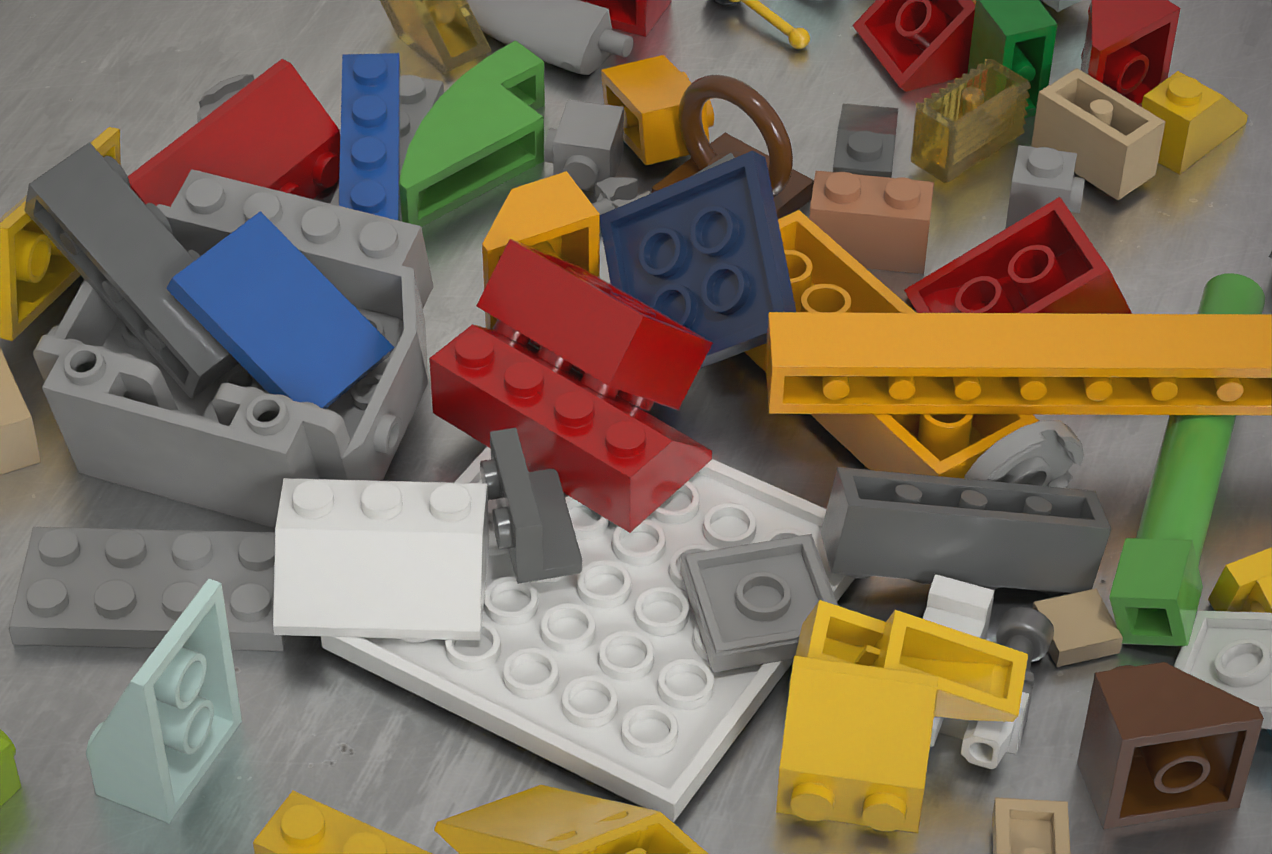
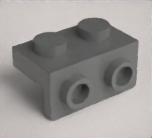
M517 429L491 431V459L480 461L482 483H487L488 500H496L497 508L492 510L495 538L499 549L508 548L517 584L581 573L583 569L582 556L558 472L555 469L528 472Z

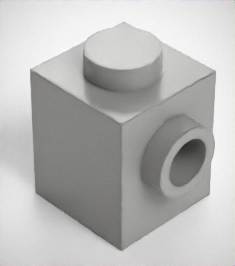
M567 100L558 129L550 128L546 137L545 162L553 163V175L567 171L582 191L595 193L596 183L609 177H615L623 154L624 107Z
M1018 146L1005 229L1058 197H1061L1070 212L1080 213L1085 178L1073 177L1077 153L1057 151L1049 147Z

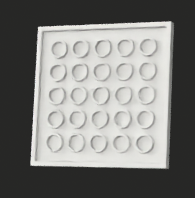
M486 447L454 483H482L480 461L491 459V449ZM712 459L631 533L564 493L582 556V572L574 575L517 584L508 548L499 549L497 546L492 510L497 508L496 500H488L490 539L481 640L321 636L322 648L644 808L660 811L672 822H675L794 661V659L713 673L681 575V555L812 534L836 602H838L855 578L843 573H831L821 537L827 509Z

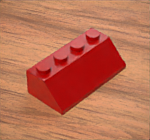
M281 59L128 176L130 188L145 205L152 203L155 206L161 204L171 207L191 169L314 199L325 189L333 186L339 179L340 129L290 62Z
M472 324L429 358L433 414L489 448L491 431L516 428L528 472L555 469L558 472L563 493L629 533L712 460L711 449L619 396L612 399L590 389L580 382L583 375L574 370L570 372L562 370L544 361L536 355L538 349L515 342L495 330Z

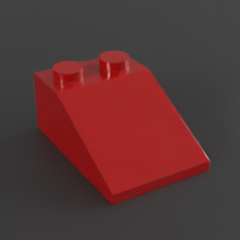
M1061 197L1056 198L904 289L917 313L1133 314L1110 269Z

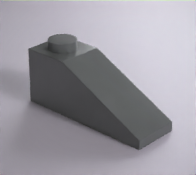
M843 103L837 131L833 172H849L857 175L892 178L898 108Z

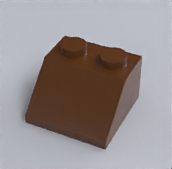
M1166 662L1141 666L1123 665L1108 671L1095 672L1077 763L1103 830L1240 808L1264 720L1259 707Z

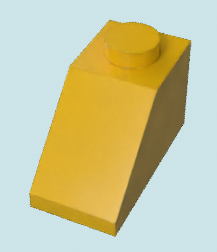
M1179 71L1145 94L1142 101V108L1165 121L1158 163L1179 175L1246 125L1248 118L1244 111L1224 95Z

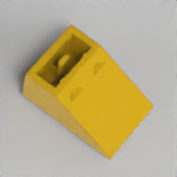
M538 785L437 821L434 829L459 854H708L660 811L545 785Z

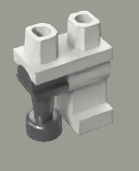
M935 574L929 590L923 619L986 640L995 590ZM1028 607L1011 608L1003 614L996 632L997 644L1028 654L1018 717L1013 722L934 717L930 747L934 746L938 733L963 739L961 755L969 763L989 769L996 768L1006 752L1016 755L1022 738V730L1028 719L1034 685V674L1030 671L1031 662L1038 661L1046 655L1054 636L1053 624L1044 614Z

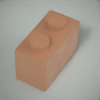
M815 171L809 219L866 269L924 274L934 182L912 180L903 177L888 178L857 175L849 172Z

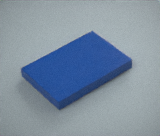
M261 211L172 277L166 288L269 394L284 395L297 402L314 403L323 409H327L388 358L395 348Z

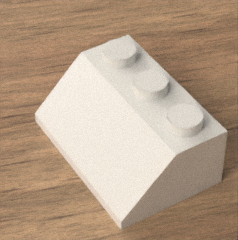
M283 478L275 527L274 635L481 640L490 539L487 483Z

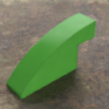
M515 40L483 59L463 74L439 97L421 121L409 144L399 181L402 222L423 227L545 161L544 117L535 111L545 106L544 61Z

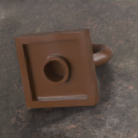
M707 75L689 85L681 98L678 116L681 136L691 158L655 184L651 189V193L693 176L729 153H732L736 158L753 150L766 157L778 219L799 210L811 200L814 180L792 169L793 153L788 133L776 111L761 94L746 83L724 75ZM719 98L736 105L744 111L760 130L769 156L726 132L709 143L702 124V109L705 102L709 99Z

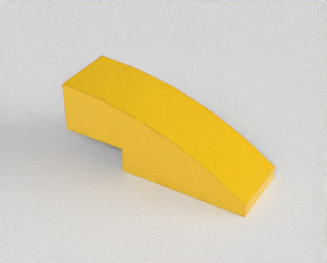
M822 600L817 602L802 624L795 655L937 675L939 680L934 717L1013 722L1019 715L1028 660L1027 653L895 610L885 622Z

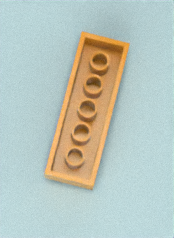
M800 210L778 219L796 312L916 313ZM766 344L745 351L766 372ZM811 414L869 470L964 479V476L975 461L998 440L1021 427L1039 421L1034 415Z

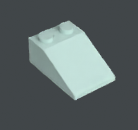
M212 579L206 581L130 681L105 722L100 723L93 731L87 745L86 757L89 761L96 795L170 823L242 722L222 583Z

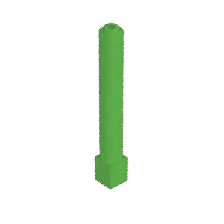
M1234 273L1217 275L1206 283L1197 314H1262L1265 295L1262 288L1254 280L1246 276ZM1169 415L1136 538H1125L1109 596L1117 629H1119L1123 637L1122 644L1188 646L1203 589L1199 563L1237 415Z

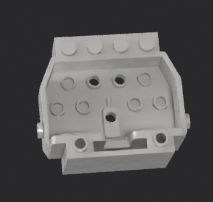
M191 169L171 207L161 204L156 206L167 218L172 229L171 234L186 251L194 250L199 255H203L261 211L395 347L388 358L327 409L320 408L310 402L293 401L284 395L269 394L240 363L191 399L86 280L82 283L59 326H54L48 335H43L33 351V356L44 379L42 389L79 474L275 528L283 478L382 481L428 385L426 328L423 308L434 286L422 228L418 225Z

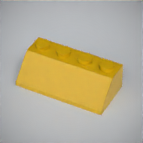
M108 127L90 143L103 158L110 156L121 165L120 129ZM27 195L0 218V338L13 341L81 275L24 211Z

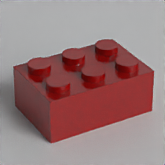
M509 239L476 305L498 319L493 328L498 333L523 345H527L530 340L532 344L539 347L536 355L544 361L562 370L570 372L574 368L583 374L580 382L585 386L612 399H615L618 395L633 405L647 411L651 410L654 402L679 410L713 344L711 341L586 269L513 239Z

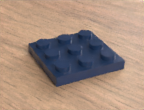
M753 150L600 215V227L610 283L711 341L713 344L700 368L766 344L769 312H796L766 157Z

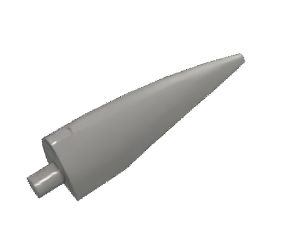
M434 0L467 24L505 45L516 40L544 62L578 74H591L605 62L611 53L627 57L633 47L632 36L612 30L609 9L580 0Z

